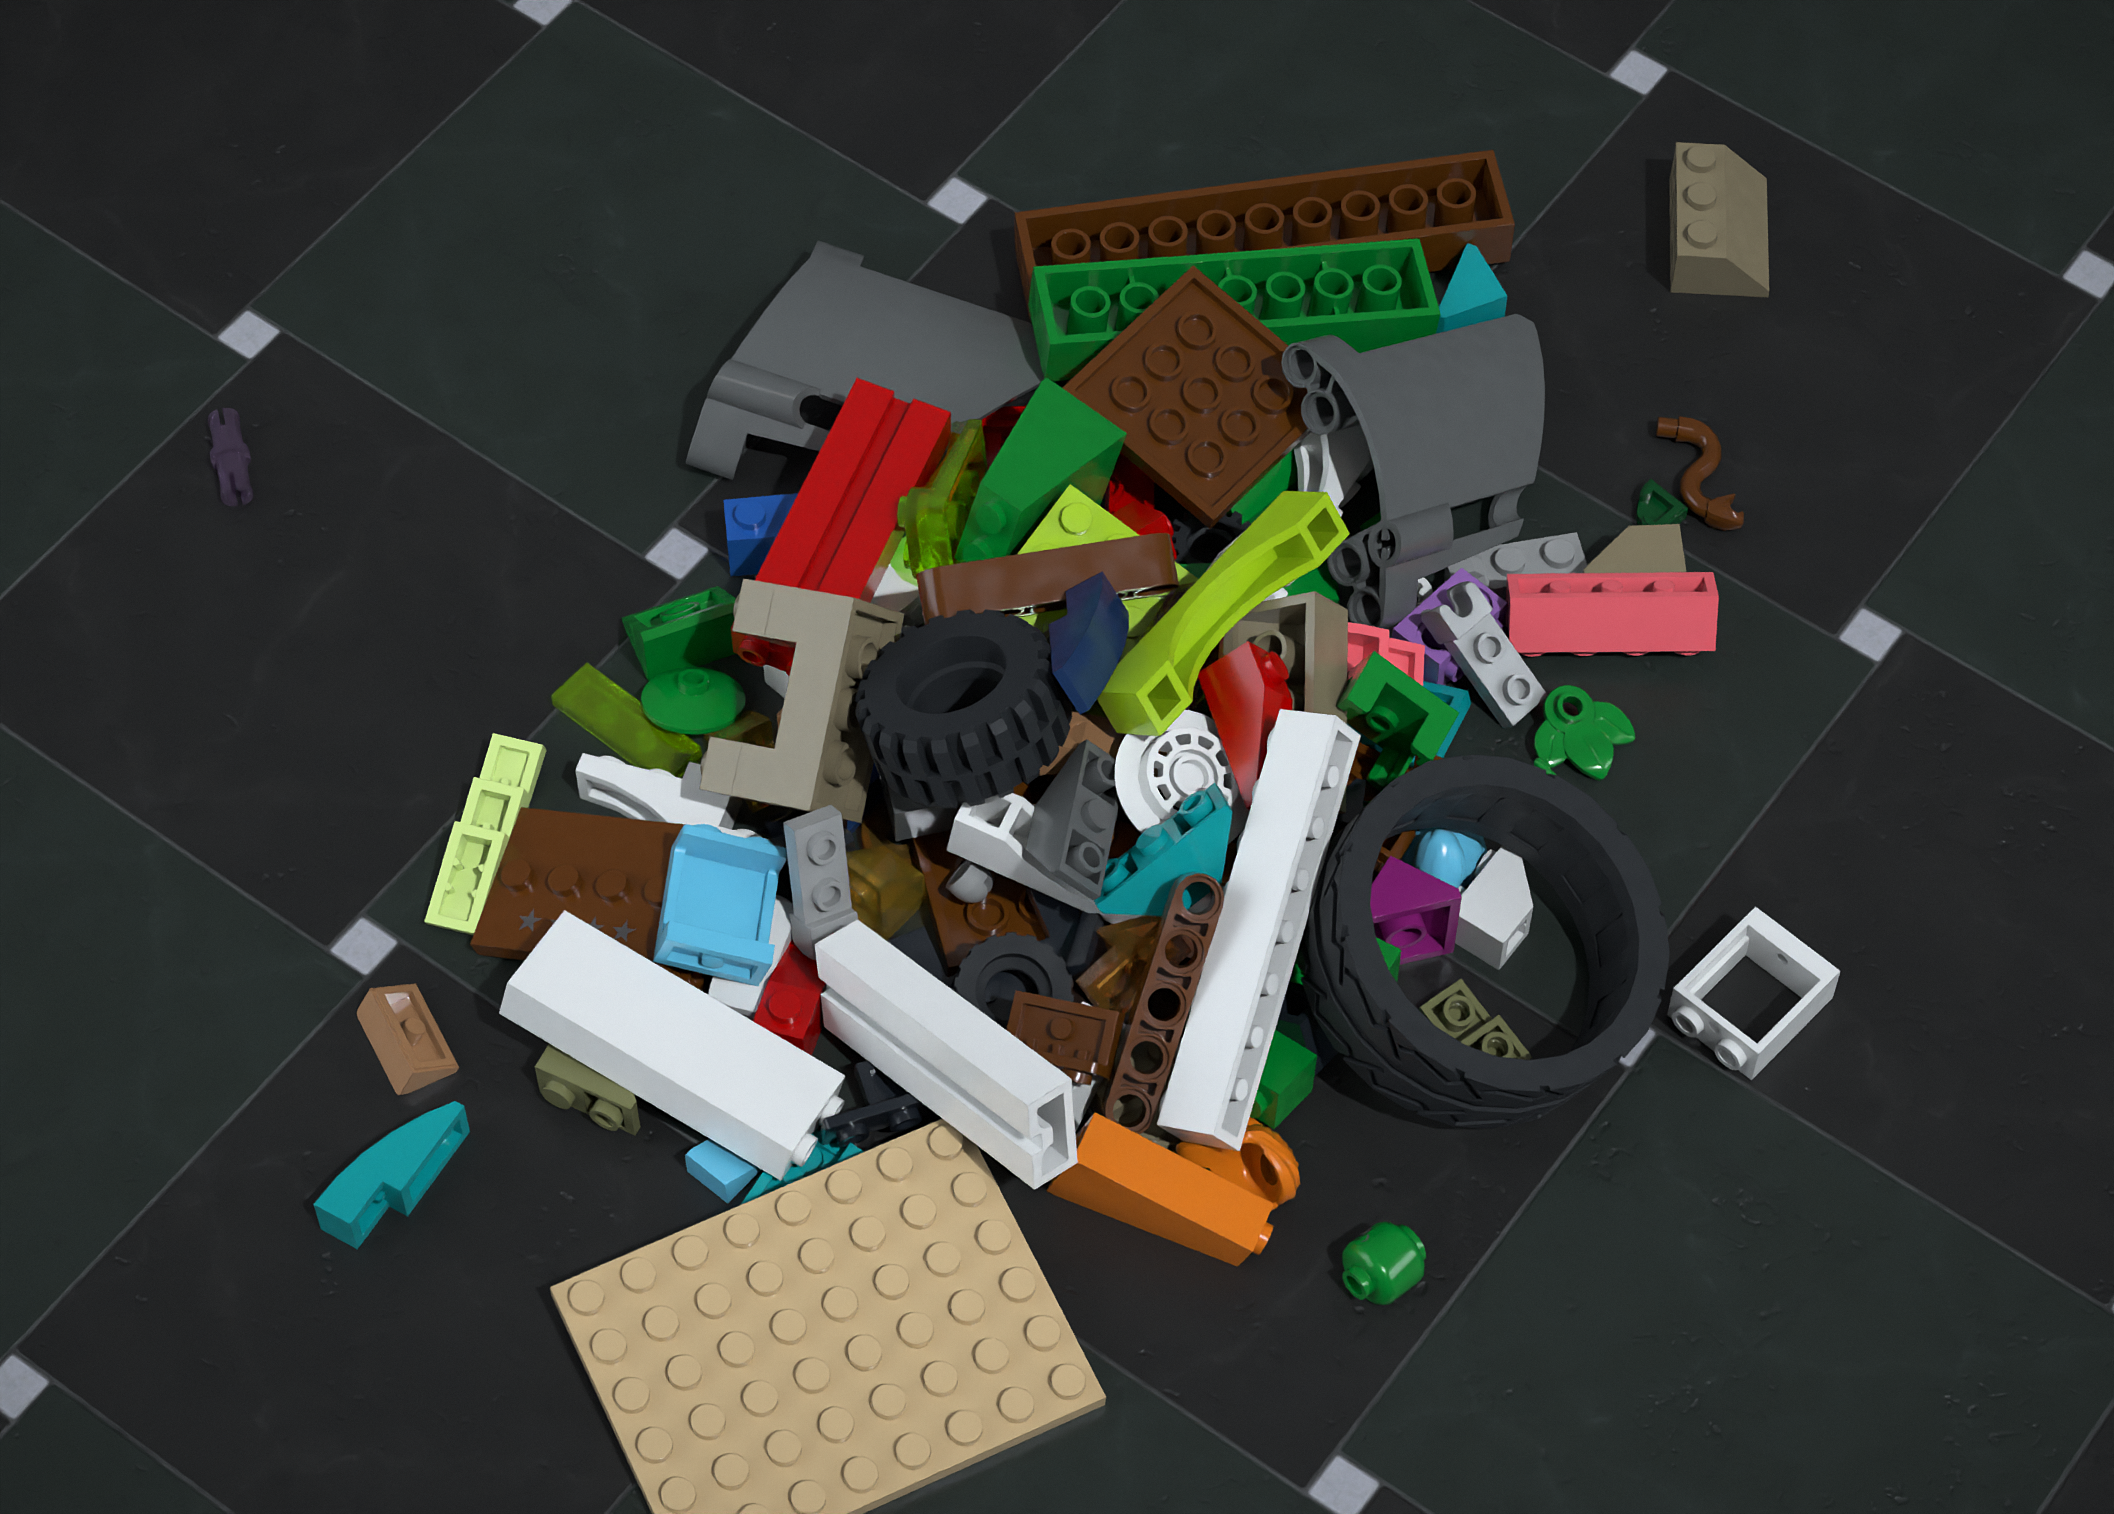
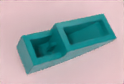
M453 1101L427 1112L392 1131L363 1152L334 1179L313 1204L321 1230L358 1250L389 1207L408 1217L470 1133L464 1105Z

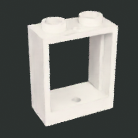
M1755 907L1673 988L1667 1015L1672 1018L1675 1026L1682 1033L1689 1037L1698 1038L1712 1049L1722 1064L1729 1069L1739 1070L1752 1080L1833 998L1840 970ZM1745 955L1802 998L1758 1043L1754 1042L1701 1001Z

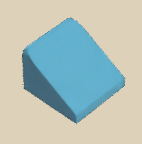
M710 1138L693 1147L685 1155L687 1172L726 1203H729L762 1170Z

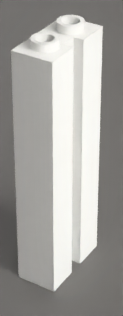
M565 910L507 982L499 1014L780 1181L793 1163L800 1167L805 1164L818 1141V1138L811 1134L822 1125L824 1119L838 1115L845 1101L839 1098L838 1094L845 1075Z
M858 919L815 944L818 978L827 984L824 992L820 994L824 1027L1034 1190L1078 1163L1072 1079Z

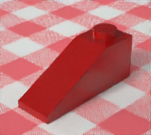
M1247 641L1201 670L1198 674V679L1245 807L1250 810L1253 787L1260 778L1267 754L1268 736L1275 727L1279 710H1292L1293 699L1285 681L1289 678V673L1283 660L1275 652H1267Z
M793 939L767 982L753 1022L812 1056L824 1024L820 994L824 992L827 984L818 978L817 961L805 956L797 948Z

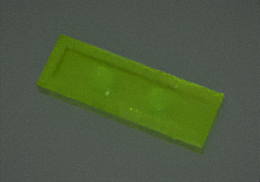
M589 663L584 664L551 695L553 706L635 767L647 770L662 769L680 778L685 773L689 762L696 763L702 757L700 745L685 734L671 732L655 725L644 714L639 700Z

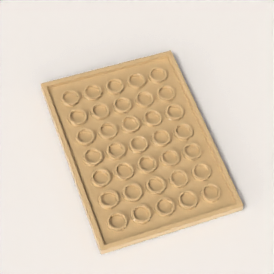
M944 1119L935 1121L550 1287L554 1303L652 1514H864L1104 1406L1106 1402V1396L978 1146Z

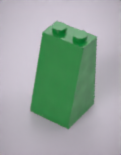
M1045 378L1039 384L980 482L954 558L961 563L1017 555L1070 484L1100 506L1127 433L1049 378Z

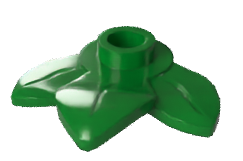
M1563 685L1553 689L1544 701L1543 716L1545 721L1534 735V750L1537 758L1543 759L1550 769L1568 759L1582 773L1597 781H1602L1606 777L1613 761V745L1632 743L1635 740V732L1630 720L1615 705L1608 702L1593 701L1583 689L1573 685ZM1568 702L1574 705L1578 710V715H1568L1563 710L1562 704Z

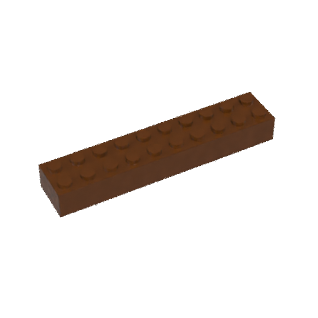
M1494 150L1014 212L1015 253L1030 323L1032 321L1028 301L1032 272L1035 266L1420 238L1428 271L1434 272L1456 269L1467 243L1477 246L1487 264L1509 262L1515 227Z

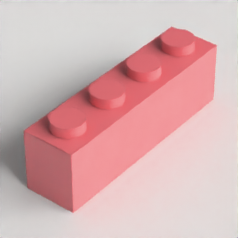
M1713 572L1507 574L1506 602H1508L1505 620V626L1507 627L1506 636L1517 652L1522 655L1535 657L1541 656L1546 652H1571L1578 656H1591L1597 652H1623L1627 655L1640 656L1648 652L1674 651L1681 655H1694L1700 651L1716 650L1719 595Z

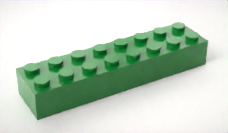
M1420 238L1033 267L1028 301L1044 379L1049 378L1051 381L1071 380L1193 265L1288 346L1292 343L1324 335H1334L1342 339L1358 353L1436 334L1441 315Z

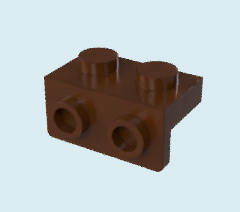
M1015 990L1007 1031L1052 1065L1059 1068L1072 1079V1082L1091 1086L1093 1076L1111 1079L1125 1014L1114 1010Z

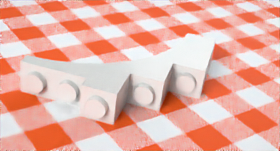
M582 753L575 771L581 799L615 810L630 819L689 825L708 824L717 827L722 833L738 837H761L747 829L732 830L742 805V799L699 789L702 778L701 764L689 762L683 778H678L662 769L647 770L627 765L612 756L596 757ZM776 895L769 944L775 945L773 962L759 986L713 976L708 991L709 996L753 1021L767 982L792 941L790 913L794 911L793 903L782 896Z

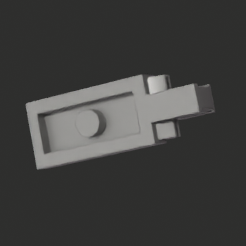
M1575 532L1497 545L1446 567L1444 570V581L1446 582L1460 568H1463L1498 596L1506 598L1507 574L1583 573L1587 563L1578 534Z

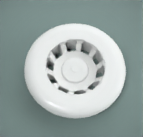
M1184 710L1161 736L1126 734L1122 740L1114 767L1115 788L1124 813L1141 834L1153 825H1161L1178 812L1173 808V805L1180 808L1188 796L1197 791L1206 790L1213 783H1216L1221 789L1233 811L1228 844L1244 829L1250 810L1245 807L1213 719L1198 712ZM1158 751L1167 752V755L1163 756ZM1154 768L1158 769V777H1154ZM1158 789H1160V790L1162 791L1163 795H1164L1165 798H1166L1165 800H1164V798L1162 797V795L1160 794V792H1159Z

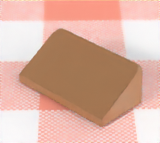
M416 983L369 989L357 1010V1018L397 1095L411 1093L457 1072L459 1066Z

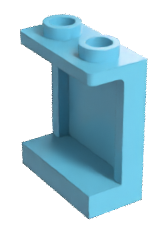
M708 824L684 825L671 847L653 962L759 986L773 962L775 945L769 944L779 873L787 860V849L773 845L771 841L761 837L743 838L722 833L717 827Z

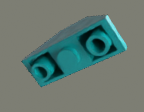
M1213 783L1204 791H1197L1188 796L1181 804L1178 812L1161 825H1153L1146 829L1139 836L1136 844L1118 859L1113 858L1107 861L1101 895L1094 900L1096 907L1103 914L1162 916L1173 883L1185 873H1204L1216 879L1219 884L1222 883L1233 811L1216 783ZM1194 882L1185 888L1182 901L1187 910L1210 893V889L1205 883Z

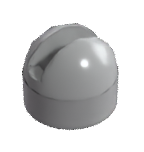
M966 860L949 878L946 888L965 903H977L986 898L993 886V880L987 868Z

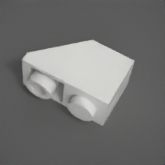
M1503 845L1497 852L1490 849L1483 856L1474 874L1476 878L1467 889L1463 886L1458 888L1462 900L1455 940L1457 945L1497 970H1500L1528 935L1533 911L1532 898L1522 857Z

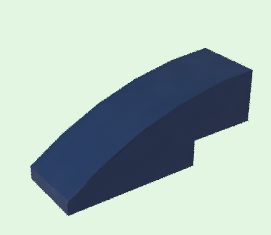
M1103 571L1065 591L1067 615L1049 624L1052 673L1080 715L1090 710L1107 685L1122 655L1129 630V612Z

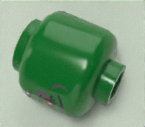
M1378 1222L1351 1241L1344 1249L1342 1255L1345 1269L1342 1274L1344 1284L1350 1293L1360 1300L1366 1298L1377 1305H1389L1418 1284L1424 1276V1260L1426 1259L1424 1245L1409 1227L1403 1224L1395 1225L1391 1222Z

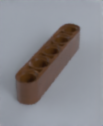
M1168 533L1140 535L930 568L916 574L925 625L929 624L928 619L939 615L948 618L956 616L957 611L970 609L976 614H983L985 609L997 610L1003 613L1005 618L1009 614L1018 617L1067 609L1065 591L1102 571L1121 600L1163 594L1180 587L1170 534Z
M1189 872L1181 875L1175 880L1170 889L1116 1054L1111 1079H1108L1102 1097V1115L1137 1134L1147 1130L1155 1117L1223 908L1224 894L1222 887L1216 879L1200 872ZM1203 882L1210 889V903L1202 912L1191 913L1183 905V892L1191 883ZM1186 935L1193 943V956L1186 964L1179 966L1170 964L1165 955V947L1168 941L1174 936ZM1160 988L1171 989L1177 999L1175 1010L1168 1017H1153L1148 1010L1150 995ZM1140 1042H1153L1158 1046L1160 1052L1157 1064L1146 1071L1135 1069L1130 1060L1131 1051ZM1127 1094L1138 1096L1142 1102V1113L1139 1118L1131 1123H1120L1115 1120L1113 1106L1116 1100Z

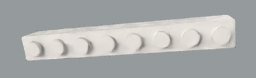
M1280 709L1275 727L1268 736L1266 758L1260 778L1253 787L1252 805L1245 828L1237 841V855L1231 876L1223 888V908L1191 1003L1183 1037L1179 1040L1175 1052V1064L1169 1085L1160 1100V1115L1157 1125L1182 1141L1240 1151L1308 919L1319 875L1324 864L1361 737L1360 734L1336 715Z

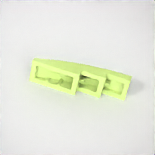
M495 733L492 734L480 778H473L461 821L454 822L424 921L426 924L474 935L521 807H529L547 751L542 744Z

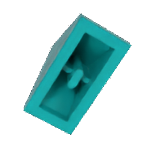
M1466 244L1439 306L1441 315L1436 334L1505 317L1507 294L1475 245Z

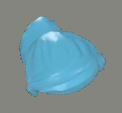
M1440 827L1424 828L1416 831L1415 838L1400 860L1459 888L1460 886L1466 887L1476 878L1474 875L1476 868L1487 853V848L1482 836L1469 831Z

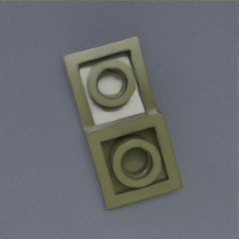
M1459 979L1418 1009L1436 1027L1467 1046L1497 1057L1531 1060L1533 1058L1500 1015L1493 1019L1462 979Z

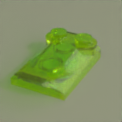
M968 419L963 422L956 420L951 424L950 444L943 461L924 487H911L908 495L901 496L897 511L898 524L900 527H905L907 538L904 545L903 562L906 569H911L915 580H917L916 574L921 571L961 563L954 556L980 482L988 471L983 426L980 419Z

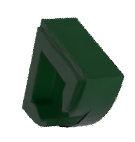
M1650 479L1640 492L1636 509L1637 525L1680 524L1686 519L1688 508Z

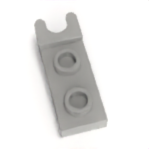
M1470 581L1458 583L1447 590V597L1453 606V611L1448 605H1440L1431 610H1423L1420 615L1421 620L1438 644L1444 643L1502 728L1514 726L1548 695L1490 612L1493 608L1477 585Z
M832 805L783 822L794 911L790 913L792 939L797 948L812 960H816L815 944L858 919L857 912L851 908L842 813Z

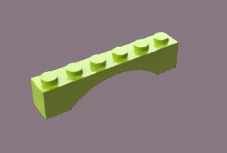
M1283 491L1117 664L1107 685L1097 698L1116 733L1161 736L1193 702V691L1199 671L1211 651L1224 635L1267 597L1293 580L1318 568L1346 539L1350 533L1327 492Z

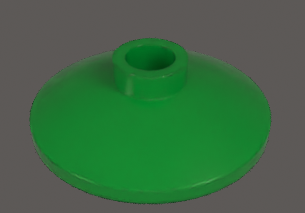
M683 667L663 672L652 678L642 691L641 706L646 717L655 725L665 730L689 735L708 734L729 727L741 717L745 709V693L741 685L725 673L703 667Z

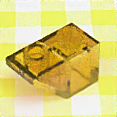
M886 846L846 852L851 908L857 912L859 921L887 941L926 903L924 874Z

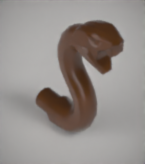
M1678 416V419L1658 417L1656 437L1673 438L1675 442H1689L1700 447L1702 450L1701 457L1686 469L1680 480V493L1684 503L1692 512L1703 517L1704 522L1709 526L1723 531L1741 528L1744 524L1743 511L1737 513L1730 506L1735 499L1734 493L1710 499L1704 496L1700 490L1701 482L1718 467L1722 459V448L1717 435L1705 423L1693 418Z

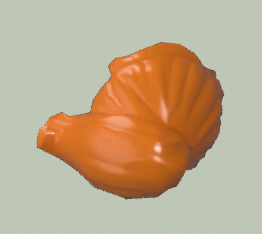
M1249 1117L1240 1151L1185 1141L1176 1145V1154L1201 1167L1210 1168L1211 1172L1272 1202L1274 1205L1271 1211L1277 1209L1279 1205L1286 1201L1294 1199L1296 1190L1300 1185L1299 1163L1295 1159L1293 1150L1281 1138L1279 1133L1263 1126L1262 1123Z

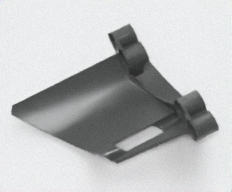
M818 240L811 257L780 290L745 337L733 357L726 361L714 378L704 402L685 464L733 480L741 453L744 454L749 434L820 451L830 430L805 423L800 415V404L804 398L811 395L843 406L856 378L895 391V398L910 404L914 398L950 411L951 439L946 448L947 450L959 434L1008 403L1034 390L1044 380L1032 323L861 267L864 255Z
M1513 314L1358 353L1346 342L1334 335H1324L1292 343L1286 347L1281 362L1283 373L1293 386L1298 388L1306 387L1308 391L1301 404V414L1307 428L1314 434L1324 435L1361 425L1366 437L1378 485L1381 521L1344 540L1328 557L1327 563L1332 577L1339 584L1353 586L1354 592L1347 604L1351 623L1384 629L1394 627L1416 608L1418 579L1519 536L1524 518H1520L1517 514V501L1524 488L1535 482L1544 425V367L1535 324L1521 315ZM1494 496L1488 515L1490 529L1453 540L1451 508Z

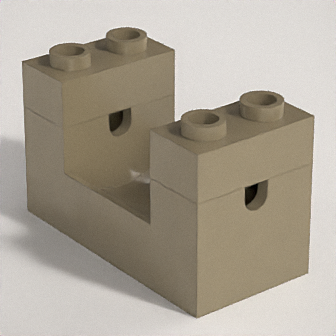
M743 578L741 591L734 603L733 614L735 620L732 631L784 647L795 648L775 748L710 736L708 749L701 760L700 771L702 778L699 789L808 813L832 805L842 813L843 820L861 823L874 761L857 720L855 697L859 683L863 680L864 671L870 661H877L879 659L880 649L889 641L895 643L900 639L905 614L853 597Z

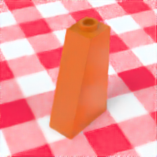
M1096 1112L1093 1113L1076 1134L1078 1163L1054 1177L1047 1189V1192L1237 1267L1251 1253L1261 1254L1274 1227L1266 1222L1274 1205L1272 1202Z

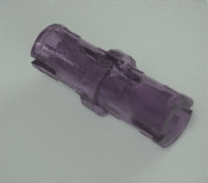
M222 408L225 425L220 422L218 410L211 412L207 418L213 442L210 459L212 467L218 471L221 501L228 506L235 507L238 506L236 489L240 490L243 505L250 502L253 498V489L250 484L247 468L251 462V456L248 446L242 440L240 414L232 408Z

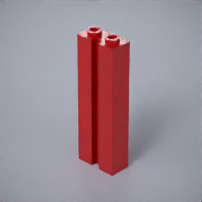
M856 378L755 581L848 596L871 603L951 439V412L914 398L910 404L895 398V391ZM733 622L731 626L733 652L752 665H769L785 671L790 676L795 648L784 647L732 631Z

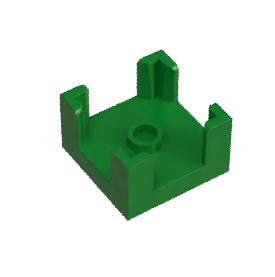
M1375 651L1347 672V688L1336 705L1343 711L1347 710V723L1382 748L1366 777L1367 782L1380 792L1390 782L1405 774L1415 755L1418 756L1416 761L1418 766L1433 761L1459 715L1458 711Z

